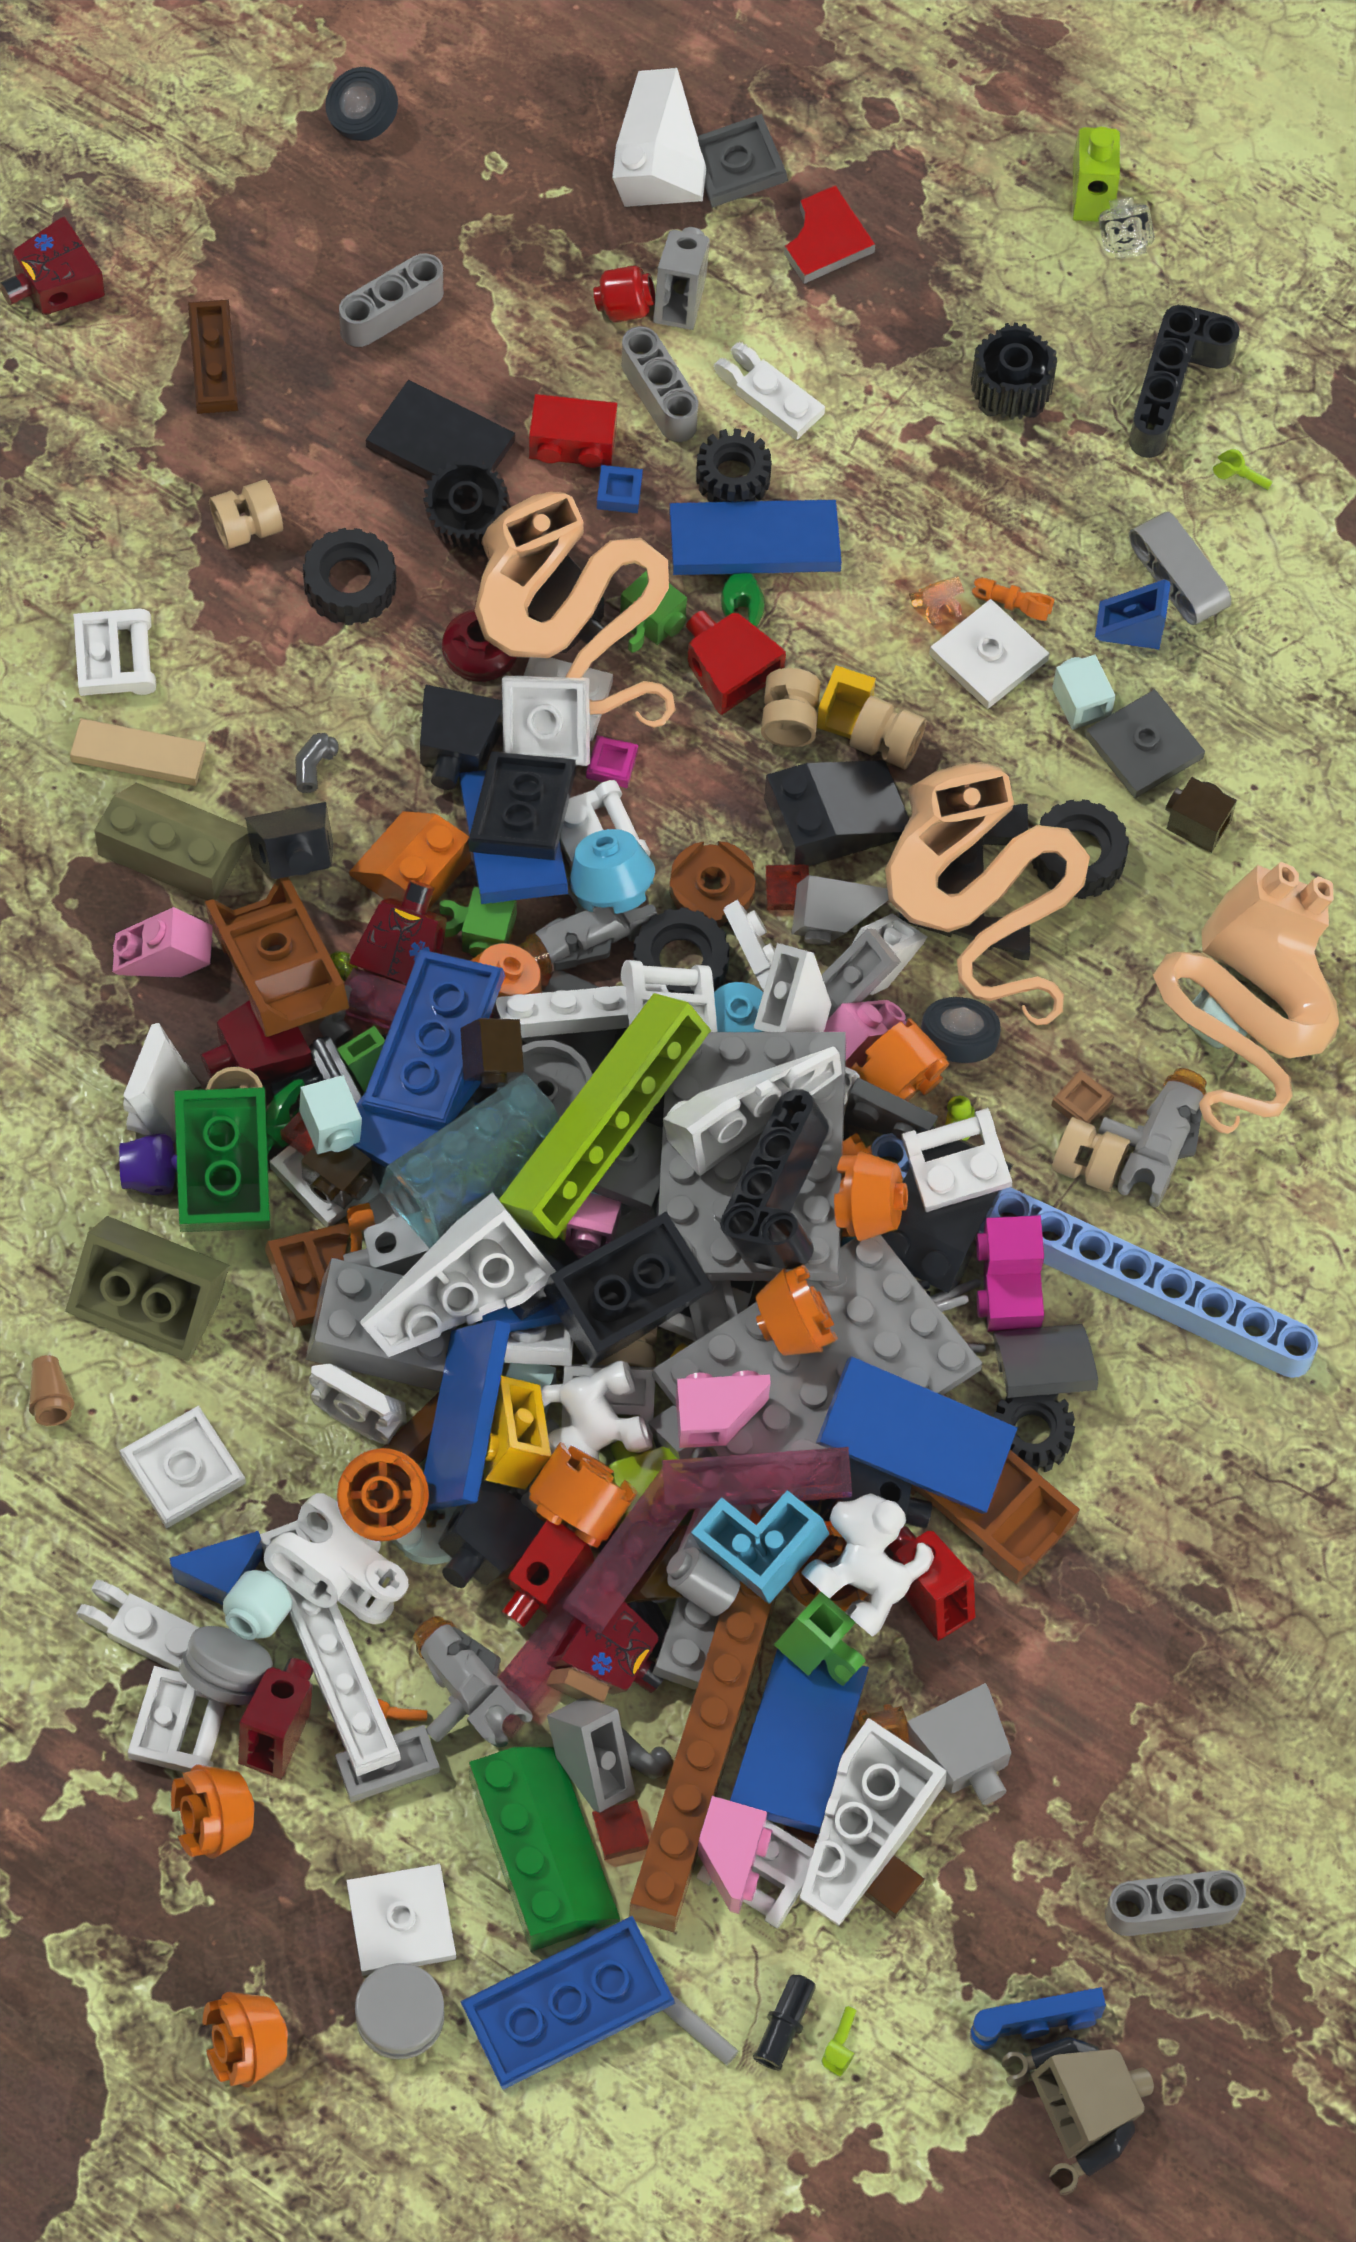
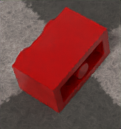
M535 394L529 434V459H537L545 463H575L589 468H596L601 465L612 466L618 403Z

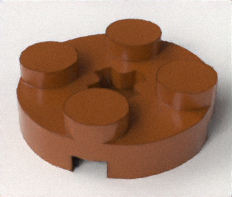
M718 841V845H704V842L694 843L685 848L672 864L669 885L670 897L679 910L680 908H689L688 910L701 911L706 917H712L720 928L726 922H729L723 911L724 907L738 900L747 911L752 904L756 887L753 863L746 853L728 842ZM706 876L709 879H714L717 876L722 878L720 882L721 888L716 890L706 888L703 878Z

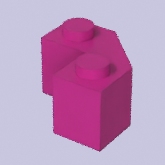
M1041 1215L986 1218L984 1232L976 1235L978 1261L984 1260V1290L977 1291L978 1317H986L987 1332L1041 1327L1044 1319L1041 1282L1044 1248Z

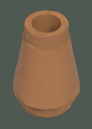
M51 1355L40 1356L32 1362L29 1412L35 1416L38 1424L44 1426L60 1425L70 1419L71 1410L74 1408L75 1403L59 1365L58 1358Z

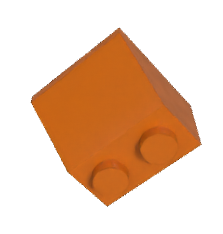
M403 811L349 873L351 877L383 899L393 898L402 902L409 880L428 884L434 887L428 907L429 910L471 862V852H469L468 847L469 836L438 814Z

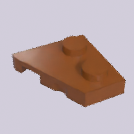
M348 1222L267 1241L265 1252L293 1328L313 1323L322 1279L332 1258L344 1261L343 1254L346 1252L347 1239L350 1234Z

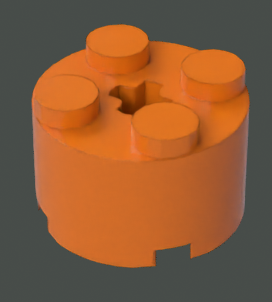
M908 1018L905 1025L902 1021L896 1024L865 1051L868 1055L866 1058L867 1063L862 1068L855 1062L850 1069L856 1071L860 1079L905 1101H909L918 1091L924 1096L930 1093L943 1080L940 1074L948 1067L949 1063L946 1061L947 1056L911 1018Z
M560 1442L530 1487L529 1491L531 1494L529 1499L538 1505L536 1511L541 1516L556 1525L565 1520L577 1528L574 1532L575 1535L587 1544L598 1548L602 1540L607 1541L638 1492L626 1480L619 1487L613 1482L614 1477L612 1474L614 1471L582 1450L574 1446H570L567 1449L565 1444Z

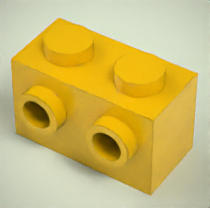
M501 1375L483 1469L484 1480L525 1490L551 1457L541 1387L538 1384Z

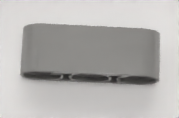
M428 253L413 256L342 299L339 305L340 335L343 341L354 347L369 345L439 303L444 295L443 265L440 259Z
M643 326L629 329L624 334L622 340L621 366L624 374L662 434L673 442L689 440L697 431L698 400L662 341L652 329ZM675 414H683L685 416H675Z
M1164 512L1130 530L1129 540L1135 554L1156 582L1166 579L1171 583L1169 599L1189 624L1196 625L1230 607L1231 595L1225 582L1172 513Z
M1226 1870L1127 1881L1113 1889L1105 1909V1920L1108 1927L1121 1936L1223 1925L1236 1918L1246 1896V1888L1243 1880L1237 1874ZM1216 1889L1224 1890L1230 1894L1233 1903L1228 1906L1219 1905L1211 1898L1210 1892ZM1169 1895H1176L1184 1900L1187 1908L1183 1911H1173L1165 1905L1163 1898ZM1121 1901H1131L1139 1908L1140 1914L1135 1917H1127L1121 1914L1116 1904Z

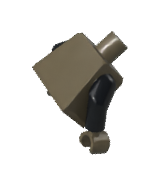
M1071 2037L1032 2049V2055L1027 2057L1019 2052H1009L1002 2059V2067H1008L1012 2064L1023 2066V2070L1019 2074L1006 2078L1008 2085L1013 2087L1022 2086L1029 2080L1031 2075L1067 2158L1076 2156L1077 2161L1072 2165L1060 2163L1055 2165L1050 2172L1049 2179L1060 2171H1067L1073 2177L1072 2184L1060 2190V2195L1072 2193L1078 2185V2178L1085 2173L1090 2177L1120 2157L1135 2134L1133 2121L1144 2113L1145 2106L1141 2098L1151 2095L1154 2089L1152 2076L1146 2068L1141 2067L1128 2071L1121 2053L1117 2050H1100L1096 2045Z

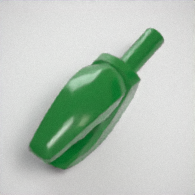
M732 574L725 583L720 600L723 614L727 617L734 613L736 608L746 607L748 608L749 622L757 627L765 607L762 590L753 574Z
M301 1079L293 1081L279 1091L266 1109L267 1154L272 1147L283 1149L291 1145L307 1129L299 1108L292 1117L289 1114L290 1107L296 1103L297 1097L301 1092V1087L305 1086V1082Z

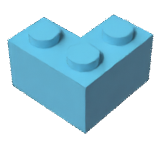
M788 1490L757 1525L721 1497L691 1532L700 1549L768 1604L773 1601L830 1534L823 1518Z

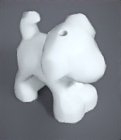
M616 1361L591 1377L584 1375L564 1384L544 1385L541 1387L544 1408L551 1402H561L571 1418V1425L569 1427L556 1428L548 1434L551 1455L560 1442L564 1443L567 1449L570 1446H574L599 1460V1450L616 1440L622 1441L627 1451L640 1453L653 1448L650 1431L644 1417L618 1418L605 1397L609 1390L615 1395L624 1396L636 1391V1384L627 1362Z
M870 1493L853 1501L838 1502L832 1509L830 1515L831 1524L847 1542L845 1550L835 1562L829 1564L815 1559L807 1564L801 1573L829 1599L847 1584L870 1595L869 1602L864 1600L852 1602L845 1613L873 1637L882 1628L892 1605L899 1602L905 1596L914 1580L929 1570L934 1556L929 1546L924 1543H918L914 1560L903 1565L890 1559L884 1550L898 1537L901 1528L906 1522V1516L896 1502Z

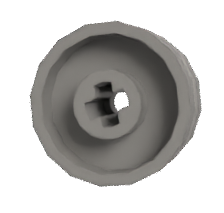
M554 1040L533 1041L523 1045L524 1073L509 1079L507 1086L497 1088L498 1107H500L498 1117L512 1130V1139L515 1142L536 1151L593 1075L586 1059L574 1048Z

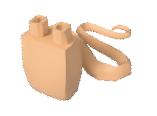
M546 492L533 495L510 507L487 528L481 544L489 561L481 579L475 613L485 640L509 656L550 658L566 649L591 618L613 574L621 566L635 563L647 569L648 584L641 597L604 627L578 653L565 677L581 678L594 660L656 611L669 589L668 559L642 538L610 540L589 558L570 595L550 620L539 622L530 618L528 606L534 595L584 533V522L573 497L563 492ZM648 681L640 682L603 700L592 701L589 699L590 715H600L641 695L656 694L665 700L666 711L661 719L649 721L643 718L638 711L635 712L640 722L652 728L664 726L676 709L673 693L660 683Z
M982 762L962 763L936 771L908 788L912 817L902 832L885 868L888 899L910 923L951 932L970 925L1007 892L1028 864L1040 854L1056 853L1066 861L1065 876L1054 889L1007 914L980 932L957 959L958 980L974 999L993 1001L1036 989L1048 992L1054 999L1053 1010L1046 1018L1037 1019L1032 1017L1025 1005H1022L1024 1016L1035 1025H1048L1063 1012L1064 994L1054 982L1037 976L993 987L982 986L973 977L972 963L991 945L1066 906L1085 885L1090 856L1068 828L1036 825L1012 838L987 869L961 892L956 894L945 893L938 888V877L952 861L972 847L1012 810L1014 801L1009 776L998 766Z
M1280 862L1272 870L1257 865L1226 893L1202 928L1203 953L1174 952L1166 954L1153 974L1163 1001L1183 1021L1249 1061L1274 1084L1276 1097L1272 1101H1263L1222 1089L1205 1094L1199 1102L1203 1119L1220 1133L1229 1134L1233 1132L1240 1123V1116H1236L1232 1126L1224 1125L1214 1116L1211 1108L1212 1104L1222 1102L1262 1117L1279 1116L1293 1096L1291 1077L1263 1048L1194 1005L1182 991L1178 979L1189 978L1203 987L1236 1024L1267 1050L1288 1059L1322 1053L1335 1038L1339 1026L1336 1000L1319 968L1314 952L1319 937L1329 926L1328 907L1334 900L1333 884L1331 881L1319 876L1314 878L1308 885L1299 881V873L1295 868L1283 862ZM1210 957L1232 967L1274 999L1285 1011L1288 1019L1282 1017L1258 999L1231 973Z

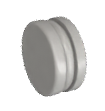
M204 1626L192 1633L186 1653L183 1654L180 1661L179 1670L183 1679L201 1694L227 1704L247 1705L250 1703L266 1670L271 1668L273 1663L266 1649L255 1640L243 1639L228 1628Z
M405 1963L383 1966L371 1973L359 1988L355 2001L357 2028L366 2045L381 2056L390 2059L416 2057L424 2053L436 2042L444 2025V1999L441 1989L429 1973L417 1966Z

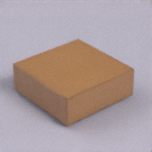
M1080 1070L1053 1098L1051 1106L1069 1120L1074 1117L1092 1125L1113 1103L1114 1095Z
M573 1667L552 1670L546 1684L576 1700L585 1697L597 1702L605 1701L610 1688L607 1686L608 1684Z

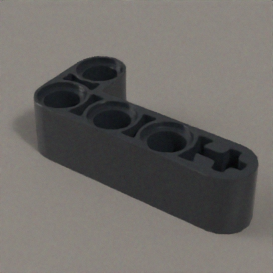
M1175 305L1166 310L1134 413L1129 438V445L1133 452L1145 458L1156 457L1163 452L1190 363L1215 369L1224 368L1231 364L1235 356L1240 332L1236 321L1226 315L1187 305ZM1148 423L1156 424L1154 430L1147 429Z
M795 1089L785 1093L776 1103L721 1218L720 1226L722 1232L741 1259L782 1269H794L806 1264L814 1251L812 1240L795 1215L790 1211L827 1136L829 1125L813 1097L803 1089Z

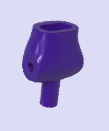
M152 1134L130 1142L120 1143L119 1165L122 1189H132L150 1195H166L172 1192L177 1173V1155L175 1154L173 1141L170 1136Z

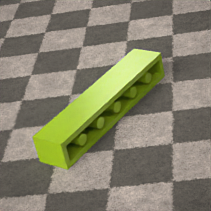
M653 993L500 1197L499 1201L523 1229L557 1239L711 1032V1029L689 1002Z

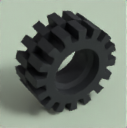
M734 428L732 436H728L727 429L720 430L719 439L712 434L707 438V444L702 443L699 454H697L696 483L699 484V491L702 496L708 493L707 501L715 502L719 499L720 502L755 501V497L761 500L765 496V490H768L770 486L772 460L769 448L765 449V442L761 438L754 443V433L748 431L746 437H742L741 429ZM726 461H739L746 464L750 471L743 477L731 478L721 474L718 471V466Z
M1058 1394L1007 1398L1006 1395V1400L1001 1399L998 1403L996 1412H994V1418L1015 1426L1022 1417L1034 1415L1044 1419L1050 1428L1049 1437L1038 1444L1027 1443L1016 1433L1010 1450L1036 1472H1038L1039 1467H1043L1044 1472L1052 1470L1054 1462L1059 1465L1064 1460L1065 1454H1068L1073 1440L1075 1417L1073 1411L1068 1413L1069 1403L1065 1398L1059 1402L1057 1400Z

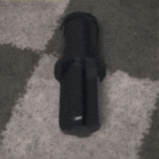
M795 1974L789 1977L775 2011H770L767 2015V2019L770 2022L757 2051L753 2055L754 2060L759 2064L777 2071L782 2069V2063L795 2034H799L803 2030V2026L800 2023L816 1989V1984L812 1980Z

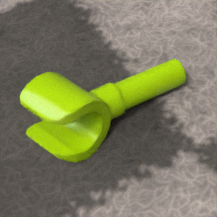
M1230 449L1220 454L1217 458L1223 462L1213 467L1214 474L1223 480L1237 474L1266 490L1270 488L1273 482L1246 466L1242 453L1236 449Z
M849 2006L845 2007L837 2033L828 2043L822 2058L823 2066L839 2077L846 2071L855 2055L853 2051L843 2046L848 2038L856 2014V2009Z

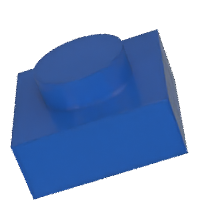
M601 465L597 509L638 514L643 469Z

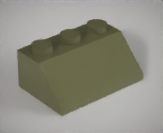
M137 782L114 795L94 830L99 856L207 901L211 899L217 900L249 842L246 827Z
M106 1216L87 1233L65 1312L189 1361L218 1306L230 1265Z

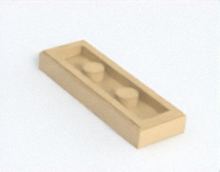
M81 718L70 758L73 763L196 786L206 753V742Z

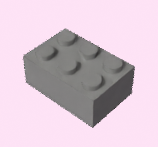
M332 1258L322 1279L305 1360L322 1364H333L343 1369L438 1391L442 1382L451 1330H455L457 1326L441 1332L440 1337L388 1357L364 1329L360 1321L404 1275Z

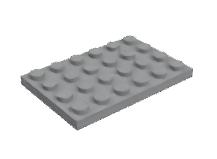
M710 1032L664 1093L663 1118L667 1116L675 1104L683 1100L688 1101L700 1092L833 1046L839 1051L842 1074L812 1095L828 1121V1133L790 1211L798 1219L814 1246L812 1257L804 1264L811 1276L806 1281H839L841 1228L836 1226L834 1193H839L842 1173H838L837 1165L843 1155L846 1033ZM663 1122L658 1215L667 1211L709 1281H771L783 1269L741 1259L722 1232L720 1226L722 1215L762 1132L706 1173L699 1176L669 1143Z
M881 1235L862 1240L861 1242L854 1238L840 1247L839 1281H807L809 1287L814 1286L817 1292H821L834 1322V1325L829 1328L838 1337L837 1341L824 1346L823 1352L783 1356L773 1339L768 1342L765 1340L756 1320V1316L761 1314L756 1302L653 1369L652 1377L675 1407L677 1379L686 1378L690 1374L708 1373L713 1377H725L747 1370L755 1371L759 1375L770 1374L771 1384L768 1402L726 1446L707 1447L759 1516L768 1512L786 1490L794 1495L839 1465L843 1458L847 1457L816 1444V1441L849 1357H855L941 1395H945L982 1369L983 1363Z

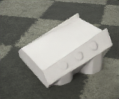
M159 1023L152 1024L123 1094L124 1111L129 1112L126 1123L127 1130L147 1136L165 1134L170 1136L174 1142L176 1141L174 1091L194 1090V1088L201 1087V1084L192 1074L191 1069L184 1062Z
M333 1364L311 1367L312 1374L309 1377V1382L315 1388L311 1394V1400L321 1410L340 1423L381 1444H389L399 1427L407 1423L405 1402L382 1394L351 1376V1371Z

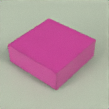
M597 735L590 757V764L587 767L586 779L599 782L615 780L620 787L628 788L638 755V745Z

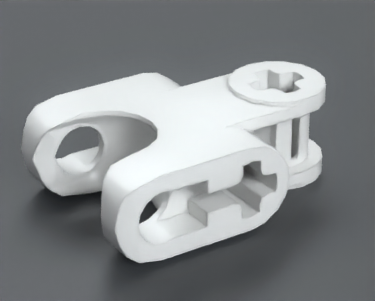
M317 1493L311 1496L301 1507L298 1515V1526L312 1542L292 1532L280 1534L266 1547L264 1553L265 1566L276 1577L319 1607H332L339 1601L366 1623L380 1624L385 1622L393 1612L394 1602L400 1600L409 1587L405 1572L398 1565L378 1553L381 1541L364 1538L346 1524L340 1513L338 1502L324 1493ZM317 1513L321 1514L326 1521L321 1519ZM283 1554L287 1555L294 1562L287 1560ZM389 1577V1583L385 1588H383L381 1585L383 1584L385 1579ZM371 1596L375 1597L371 1606L367 1607V1602Z

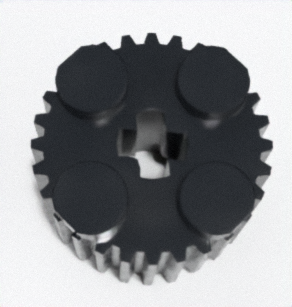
M1014 322V325L1010 326L1009 323H1005V327L996 330L995 335L988 334V339L984 338L982 344H979L975 349L971 390L975 393V400H979V409L986 416L1001 414V418L1004 419L1006 416H1009L1010 420H1013L1015 416L1022 419L1023 415L1035 418L1043 412L1045 403L1049 402L1057 367V352L1048 345L1047 340L1041 341V335L1034 336V332L1027 328L1026 324L1018 326V323Z
M462 456L461 461L454 460L452 466L446 463V469L439 468V475H432V481L427 480L428 489H424L425 498H423L429 523L437 537L445 544L450 542L452 548L459 545L460 550L468 547L469 551H473L474 546L482 549L481 542L487 528L503 512L509 509L511 505L507 487H505L503 478L500 479L499 473L497 471L493 472V468L490 465L486 467L483 459L476 462L475 457L467 460L465 456ZM466 498H473L475 506L471 509L463 510L458 505L459 503L465 504Z

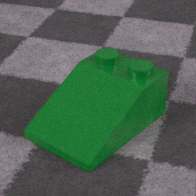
M265 1087L174 1091L180 1232L270 1229Z

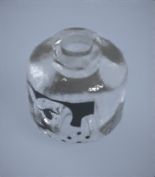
M1133 196L1110 200V209L1104 210L1098 216L1104 249L1107 252L1114 253L1116 259L1147 253L1146 247L1152 244L1155 239L1149 207L1143 203L1134 204Z

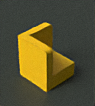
M836 665L819 705L816 728L851 739L855 723L865 702L871 695L874 696L876 678Z

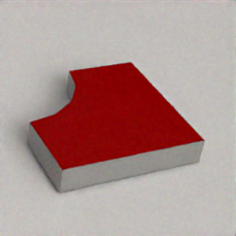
M836 185L800 200V211L804 219V227L797 238L785 245L784 255L804 284L875 252V243Z

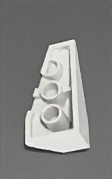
M678 69L638 71L616 144L612 178L625 207L703 201L706 164L701 153Z
M833 1046L700 1092L688 1101L678 1102L670 1109L667 1116L663 1118L667 1140L699 1176L703 1175L764 1130L776 1103L785 1093L795 1089H803L812 1096L840 1076L842 1070L839 1051Z
M492 1192L458 1219L360 1323L386 1355L391 1357L440 1337L443 1331L466 1322L470 1325L483 1320V1315L505 1306L510 1309L524 1303L546 1285L549 1276L555 1273L556 1270Z

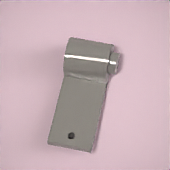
M716 1472L709 1475L678 1552L671 1558L667 1566L669 1586L711 1616H718L729 1608L738 1594L740 1580L700 1549L691 1532L721 1497L748 1519L753 1509L741 1491Z

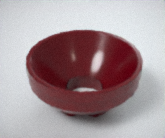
M475 609L459 614L448 624L442 639V653L447 666L456 675L475 682L495 680L510 671L517 657L509 656L488 641L475 642L468 636V631L472 627L480 625Z

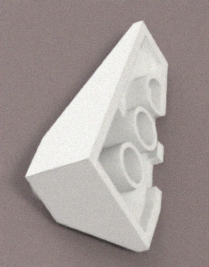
M868 1718L841 1757L823 1823L802 1887L800 1900L837 1926H840L946 1784L947 1770Z

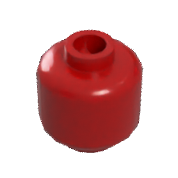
M639 266L606 270L601 275L600 286L593 288L594 301L598 312L605 311L606 316L612 322L644 318L649 314L650 306L655 305L656 294L652 276L650 273L644 274Z

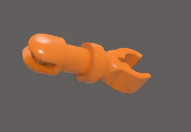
M981 577L975 579L974 585L976 587L972 589V594L978 599L984 601L992 599L993 601L1005 604L1004 608L1010 611L1018 608L1027 616L1041 621H1047L1048 614L1052 612L1055 599L1048 595L1032 592L1023 593L1020 592L1021 588L1018 586L1004 587L996 584L997 581Z

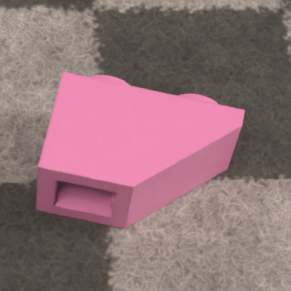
M172 907L126 928L115 935L112 972L117 975L183 977L210 965L213 925Z
M889 1000L842 1003L827 1020L824 1032H845L846 1067L851 1068L856 1062L862 1068L867 1063L866 1058L868 1055L865 1051L896 1024L902 1021L905 1025L906 1016L899 1006Z
M590 1193L567 1224L565 1243L579 1259L614 1240L620 1219L621 1202Z
M747 1370L725 1377H713L708 1373H693L686 1376V1378L677 1379L676 1409L679 1448L726 1446L768 1402L771 1384L770 1374L759 1375L755 1371Z
M712 1796L699 1838L698 1856L729 1911L739 1914L743 1899L751 1902L753 1900L760 1874L752 1872L757 1855L766 1856L773 1830L765 1828L766 1811Z

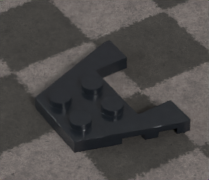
M1028 804L1014 805L1012 810L979 841L952 861L938 877V888L947 894H956L984 872L983 845H1007L1012 838L1027 831ZM899 912V918L908 924L948 937H952L955 934L970 940H974L980 932L1003 918L985 917L983 913L970 925L951 932H945L910 923ZM1030 925L1013 932L991 945L988 949L992 950L995 947L1013 953V958L1029 960Z

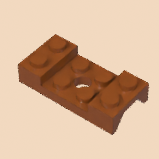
M289 877L277 879L266 899L235 910L214 899L205 901L209 922L213 925V932L224 954H228L249 996L252 1010L266 1037L349 1008L344 982ZM274 945L283 947L277 951H267L269 947Z
M1009 1450L987 1513H978L913 1484L910 1493L914 1496L918 1492L927 1501L932 1502L934 1507L983 1548V1557L1016 1585L1077 1522L1080 1511L1074 1503L1011 1450Z

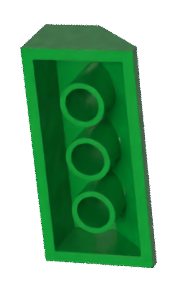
M512 1747L470 1761L469 1780L530 1952L588 1933L593 1927L600 1929L620 1922V1916L567 1772L557 1760L554 1747Z

